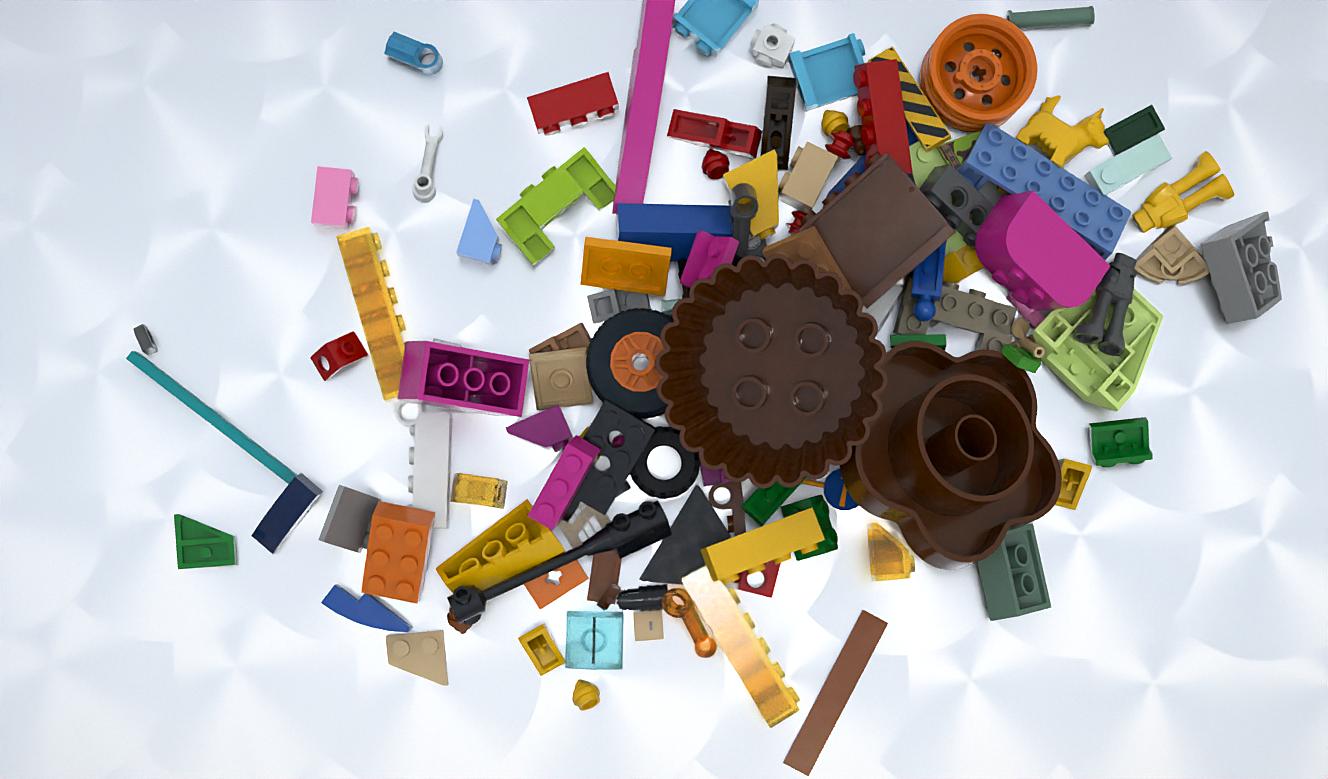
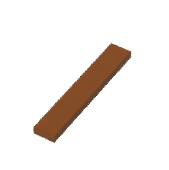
M862 609L792 743L783 764L809 777L880 641L888 622Z

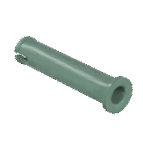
M1093 6L1013 13L1011 10H1008L1007 20L1015 24L1019 29L1094 24L1095 13Z

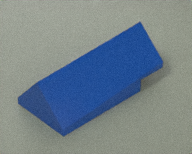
M617 203L616 241L672 248L670 262H678L681 258L688 260L698 231H705L714 237H732L730 205Z

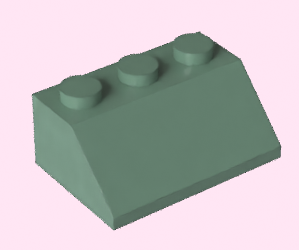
M1033 523L1007 531L998 549L987 558L977 562L990 621L1018 617L1052 608Z

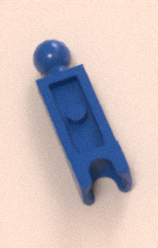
M947 240L913 270L911 298L920 299L915 303L913 313L922 322L929 321L935 316L936 307L931 300L940 301Z

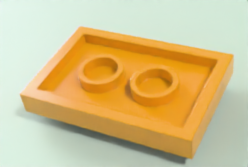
M585 237L580 285L665 296L672 248Z

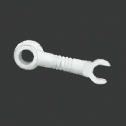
M426 125L424 129L426 145L421 171L415 177L412 186L413 195L420 202H429L435 196V184L431 180L436 149L438 143L443 138L441 126L437 136H430L429 125Z

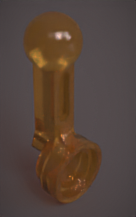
M681 588L668 590L662 598L664 611L672 617L682 618L694 641L695 653L699 657L705 659L712 657L717 650L716 641L705 630L694 608L693 601L691 602L689 593ZM672 596L679 597L684 605L676 604Z

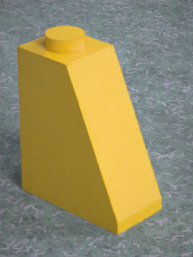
M775 149L723 174V180L729 193H731L734 186L740 183L750 184L756 191L758 211L755 218L751 219L750 235L752 239L759 237L760 240H764L776 233L774 229L779 226L778 172ZM742 198L738 201V203L746 204L751 199Z

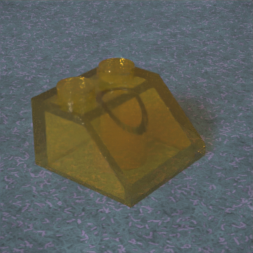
M878 523L867 524L871 581L911 579V573L915 572L914 555H909V550Z

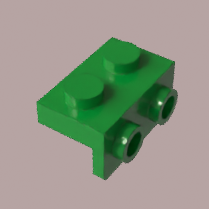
M1146 417L1089 423L1090 455L1095 465L1113 467L1118 463L1141 464L1145 460L1153 459V453L1149 448V424Z
M822 495L781 506L784 518L813 507L825 539L817 543L818 549L803 555L801 550L795 551L794 554L797 561L838 549V536L835 529L832 528L829 518V506Z

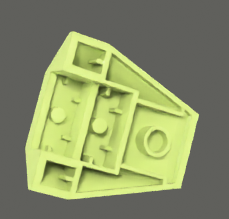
M1136 289L1133 290V300L1129 304L1125 315L1123 327L1125 349L1124 353L1120 356L1104 354L1098 349L1099 343L1093 345L1083 344L1073 338L1076 326L1088 322L1093 314L1097 299L1096 290L1080 306L1056 309L1050 312L1032 332L1035 342L1045 350L1044 356L1041 357L1045 365L1082 400L1116 412L1136 391L1164 317ZM1111 303L1105 322L1104 334L1108 329L1114 309V304Z

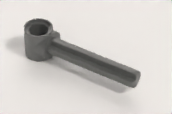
M740 183L734 186L730 193V215L734 217L732 238L739 241L735 254L745 257L748 253L751 219L755 218L758 211V201L755 189L750 184ZM742 198L751 199L746 204L738 203V201Z

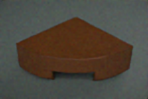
M612 582L596 605L604 611L607 610L621 591V587Z

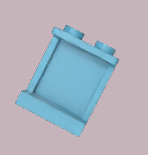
M688 0L681 10L673 15L672 23L675 24L673 28L684 38L689 35L697 42L695 46L707 56L711 53L716 57L757 8L759 0Z
M854 33L849 34L847 38L804 52L798 50L789 53L788 61L793 76L796 78V85L805 112L858 95L857 88L853 82L854 66L864 63L862 56L866 55L862 40H856Z

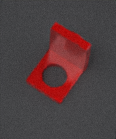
M352 331L325 343L310 359L322 379L326 381L341 368L365 358L368 354L355 332ZM321 356H324L329 363V370H326L321 363Z

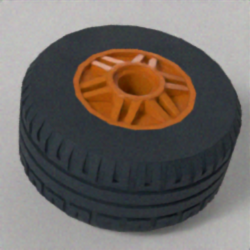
M627 309V311H621L608 318L607 321L599 326L588 346L586 369L591 387L603 403L606 399H609L641 419L654 418L665 413L668 404L664 403L657 394V385L663 376L658 373L655 360L658 353L665 349L660 339L661 331L665 325L674 322L669 315L652 309ZM644 357L648 359L649 364L644 370L635 369L633 366L637 358Z

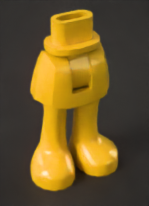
M1208 151L1198 156V165L1190 173L1170 185L1167 182H1162L1145 199L1144 203L1141 204V209L1132 214L1133 219L1143 234L1152 228L1157 230L1187 221L1188 212L1212 198L1219 197L1223 200H1229L1235 196L1227 177L1221 174L1201 189L1181 200L1179 195L1221 171L1220 166Z

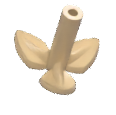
M1024 317L1018 318L1011 327V334L1017 338V341L1011 342V345L1025 349L1037 358L1043 357L1045 350L1035 342L1033 334L1026 337L1030 329L1029 322Z

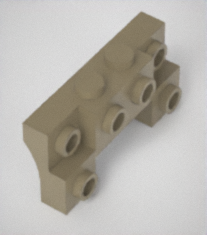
M906 277L893 332L903 335H924L927 332L930 320L922 322L914 316L913 307L920 299L911 298L913 278ZM943 281L940 301L931 300L936 307L935 316L931 320L980 333L975 351L994 350L1001 352L1005 344H1011L1013 336L1010 333L1017 308L985 298V292L970 289L969 293L958 290L960 285Z

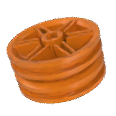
M971 14L950 23L928 49L921 64L920 87L942 122L948 126L965 132L982 131L985 124H993L999 127L1007 122L1030 97L1037 80V58L1029 39L1015 24L996 15ZM964 44H972L973 50L967 52L963 47ZM992 50H997V51H999L1000 54H1001V57L998 58V57H997L994 53H992L991 51H992ZM945 64H947L953 70V72L946 71ZM973 74L974 77L979 76V81L977 78H971L970 75ZM1007 76L1010 83L1008 86H1004L1001 83L1000 79ZM963 90V98L956 99L954 92ZM982 97L991 105L984 106L982 103Z

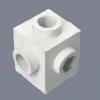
M772 23L771 26L764 24L762 31L756 29L750 45L754 46L752 55L756 56L755 60L765 66L771 67L774 64L784 68L789 53L795 44L796 37L787 34V29L778 24Z

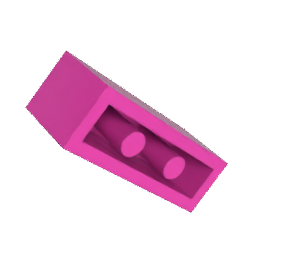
M575 435L567 443L528 516L553 531L562 521L601 449Z

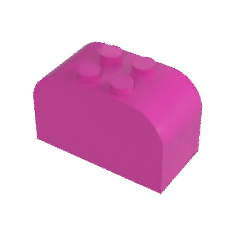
M1034 191L1001 196L976 235L975 248L978 259L992 274L994 281L1005 286L1017 302L1036 311L1071 308L1082 305L1089 299L1110 268V265Z
M406 341L397 400L485 415L522 417L530 360L430 341Z

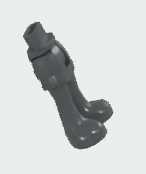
M1123 253L1115 254L1114 261L1109 263L1110 268L1096 287L1097 299L1090 320L1077 325L1074 329L1073 338L1076 341L1089 345L1099 343L1098 349L1107 355L1120 356L1124 353L1123 327L1128 306L1133 300L1134 279L1137 275V272L1134 270L1137 262L1136 259ZM1111 303L1114 304V309L1108 329L1104 334L1105 322Z

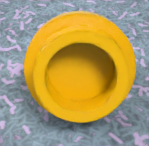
M828 109L824 111L821 126L825 135L833 139L830 135L831 133L837 134L839 130L846 132L849 129L848 117L844 112L830 111Z
M578 680L572 694V701L581 711L589 710L600 703V691L596 685Z

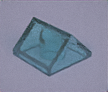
M566 611L565 668L587 670L623 669L624 612Z

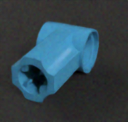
M393 32L389 36L384 52L386 56L418 68L423 73L429 75L436 74L442 68V56L432 44L421 43L397 32ZM431 53L435 55L433 63L429 65L422 64V58L426 54Z

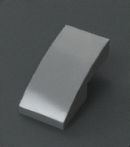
M612 289L587 296L593 324L605 322L608 318L621 311H627V309H651L648 294Z

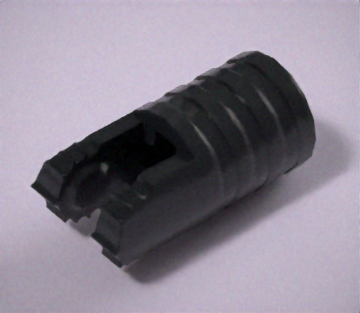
M667 584L624 589L616 597L619 609H622V611L669 610Z

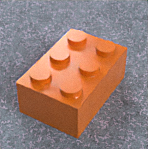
M378 501L371 520L361 593L418 604L424 587L435 512Z

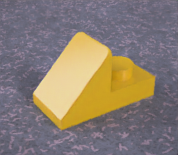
M966 245L945 256L942 283L947 281L958 284L984 268L978 259L975 248Z

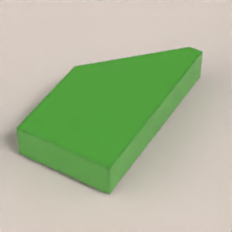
M1005 344L1001 350V353L1018 368L1036 373L1041 365L1042 359L1035 357L1025 349Z

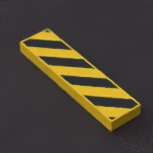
M891 46L870 58L868 62L897 59L905 120L927 153L950 140L951 134L894 47Z

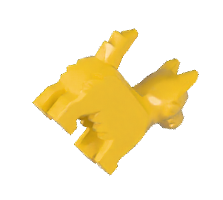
M1057 95L1052 98L1046 97L1045 103H1041L1039 112H1036L1029 118L1027 125L1021 128L1015 138L1027 146L1037 143V146L1042 148L1041 151L1043 153H1047V156L1052 157L1050 161L1064 169V166L1087 146L1101 149L1109 143V139L1104 134L1105 124L1101 120L1103 108L1082 119L1075 126H1070L1052 114L1061 99V96Z

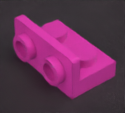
M698 231L680 284L690 288L698 279L707 278L711 280L712 273L717 266L725 263L732 264L739 241L732 237H714L705 231Z

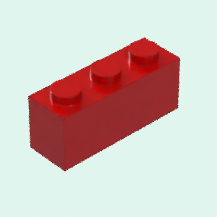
M609 72L527 97L538 134L544 133L545 136L560 132V127L571 124L572 127L582 126L588 123L587 119L598 116L599 119L610 117L615 114L614 110L619 109V103Z

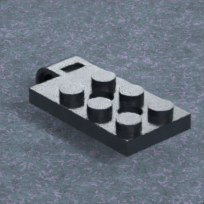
M606 399L583 439L601 449L598 456L607 457L610 461V467L606 471H601L596 468L594 462L562 520L568 523L580 502L606 515L654 434L656 427L611 400ZM612 431L621 432L624 436V444L621 446L612 445L609 441V434Z

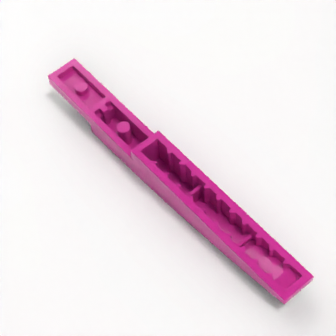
M643 0L637 46L634 49L612 214L617 215V203L643 204L664 82L675 0Z

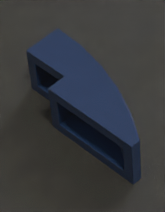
M302 473L295 476L271 506L251 536L269 552L274 554L309 512L310 507L323 491Z

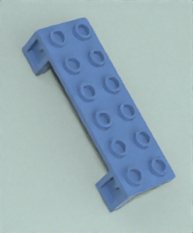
M993 124L984 125L969 156L956 170L978 191L988 180L1010 194L1034 191L1104 260L1113 253L1131 215L1129 209L1110 197L1103 196L1094 187L1067 170L1058 167L1043 155Z

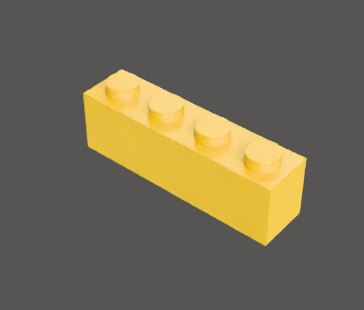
M812 507L703 548L701 553L712 582L721 580L722 584L725 585L738 580L737 573L748 570L749 575L766 569L764 563L774 560L777 565L792 559L790 553L801 550L802 555L818 549L817 543L825 539Z

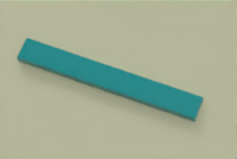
M131 351L126 359L286 483L289 484L297 476L295 472L137 351Z

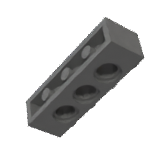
M950 164L934 167L920 187V191L954 230L963 236V241L970 247L975 248L977 232L995 206ZM950 195L952 196V199H953V203H952V204H951V202H950Z

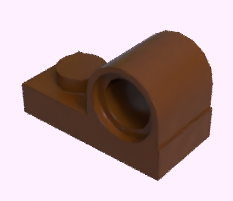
M741 482L716 483L708 493L710 504L718 510L731 509L732 515L727 516L728 533H734V537L746 533L744 510L740 508L743 505ZM725 488L728 490L730 500L726 504H719L714 500V492L717 489Z

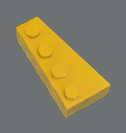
M526 499L435 569L452 593L461 586L468 588L474 585L480 590H484L537 566L566 550L551 529L528 516L533 505Z

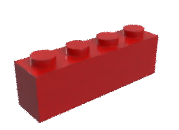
M897 59L868 62L854 66L853 82L858 91L857 111L862 120L861 139L866 149V170L869 168L866 163L879 152L882 156L888 153L906 174L913 173Z

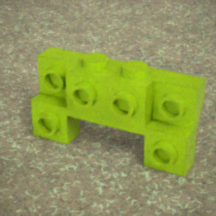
M585 147L559 168L553 166L541 176L544 179L537 186L531 184L519 194L522 198L496 218L499 225L533 266L555 249L553 243L542 230L585 195L600 212L614 200L616 185Z

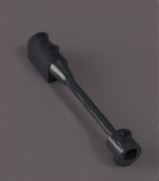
M658 500L655 502H643L638 510L627 515L624 513L615 515L611 522L605 524L604 528L585 540L582 545L487 589L480 590L474 585L468 588L465 586L458 587L453 592V595L447 597V600L458 624H475L481 618V614L485 612L488 600L586 555L591 556L615 550L621 559L671 536L672 533L668 519Z

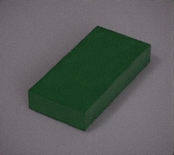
M1150 105L1106 128L1104 134L1109 139L1108 147L1113 156H1116L1165 130V127L1153 105Z

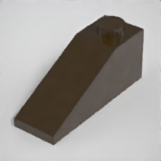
M767 76L760 156L775 149L777 153V169L788 170L796 78Z

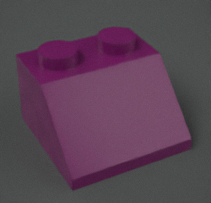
M559 404L505 427L510 436L547 451L553 449L555 453L564 450L567 443L573 438Z

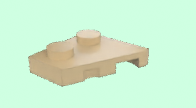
M444 630L385 636L388 665L442 686L449 685Z

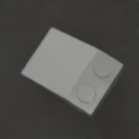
M339 485L318 540L361 553L363 548L367 549L372 515L378 501H381V499Z

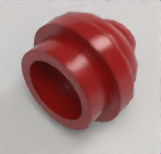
M709 149L703 158L701 168L708 178L719 179L723 177V174L729 172L730 162L725 154Z

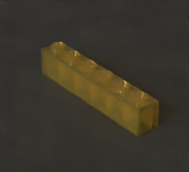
M370 227L336 236L382 396L384 401L388 403L397 400L405 348L402 331L406 330V325L402 314H396L394 304L398 303V298L394 287L389 288L386 277L391 275L386 259L381 260L378 250L383 249L378 232L373 233Z
M705 562L679 577L769 727L772 728L799 712L800 709L796 704L801 701L792 686L789 688L785 686L782 678L786 675L777 661L773 664L767 656L771 650L763 637L756 638L752 631L756 625L748 612L742 615L737 604L741 603V600L733 587L727 590L721 580L712 582Z

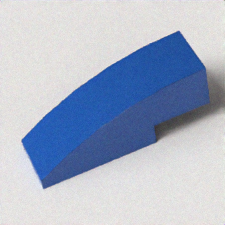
M338 584L332 587L321 602L335 613L371 628L393 632H410L413 628L372 595L364 593L360 600H358Z

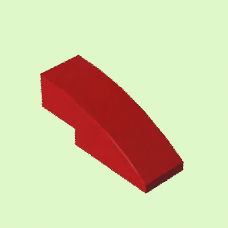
M673 109L667 137L754 159L756 158L762 131L757 126L731 122L726 118Z

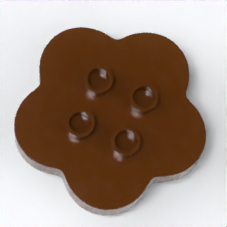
M909 341L901 343L886 352L885 361L879 367L885 371L888 383L886 389L877 395L882 403V412L877 419L868 422L870 427L868 439L861 445L852 446L851 458L843 465H840L844 485L853 500L865 511L876 517L897 523L909 547L923 561L944 570L965 568L993 554L1001 545L1007 531L1020 528L1045 516L1054 507L1059 498L1062 485L1060 464L1051 445L1036 427L1037 397L1034 386L1024 369L1016 367L1003 353L994 350H976L960 357H954L931 343Z

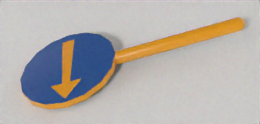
M841 469L833 471L826 478L825 483L805 479L801 483L824 488L826 501L833 508L840 511H849L858 506L844 485Z

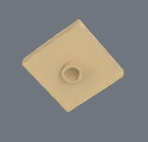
M586 347L529 354L537 410L549 409L558 404L560 407L593 403L592 388L586 369Z

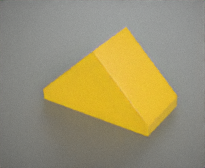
M1065 458L1058 461L1061 469L1062 485L1055 505L1076 510L1091 473L1092 465Z
M545 623L518 637L519 642L540 676L566 663Z

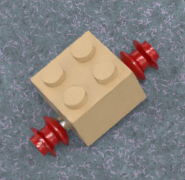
M841 130L837 134L831 133L830 135L834 141L832 144H825L826 150L808 141L804 148L798 146L790 163L793 170L791 174L785 172L778 186V192L781 193L779 201L798 210L791 212L795 218L793 223L785 224L790 228L789 234L799 233V229L803 226L800 221L812 211L835 163L851 158L847 151L849 147H856L857 145L852 142L854 137Z

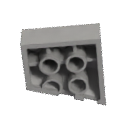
M1268 211L1228 225L1200 244L1202 257L1207 262L1211 274V283L1216 289L1220 301V310L1225 316L1227 324L1256 319L1282 300L1277 265L1271 262L1270 258L1271 247H1274L1272 236L1267 237L1265 222L1270 221Z

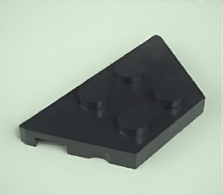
M696 485L670 527L672 535L662 540L639 578L641 581L702 586L709 572L701 549L731 538V535L704 492Z

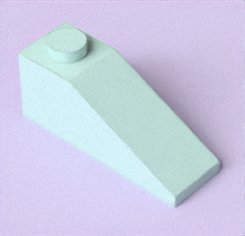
M1156 134L1091 169L1084 176L1090 186L1100 191L1103 196H1107L1173 157L1160 135Z

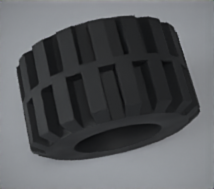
M670 426L656 427L654 434L632 469L630 475L633 482L648 496L660 499L675 498L685 493L694 484L700 468L699 452L687 451L682 446L679 438L681 430ZM669 446L680 455L681 468L673 478L661 480L655 478L649 472L647 458L656 447Z

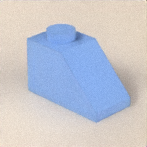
M473 198L456 253L459 257L491 266L493 260L498 261L502 244L498 243L499 237L480 201Z

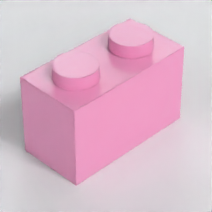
M317 166L311 223L314 226L348 230L349 223H354L355 206H351L352 195H357L359 179L354 178L355 174L351 169Z

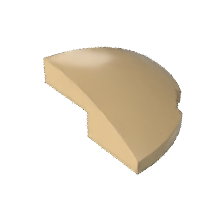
M1176 225L1170 226L1137 257L1135 270L1140 274L1160 283H1163V279L1178 280L1179 284L1200 279L1210 273L1207 262H1205L1202 255Z

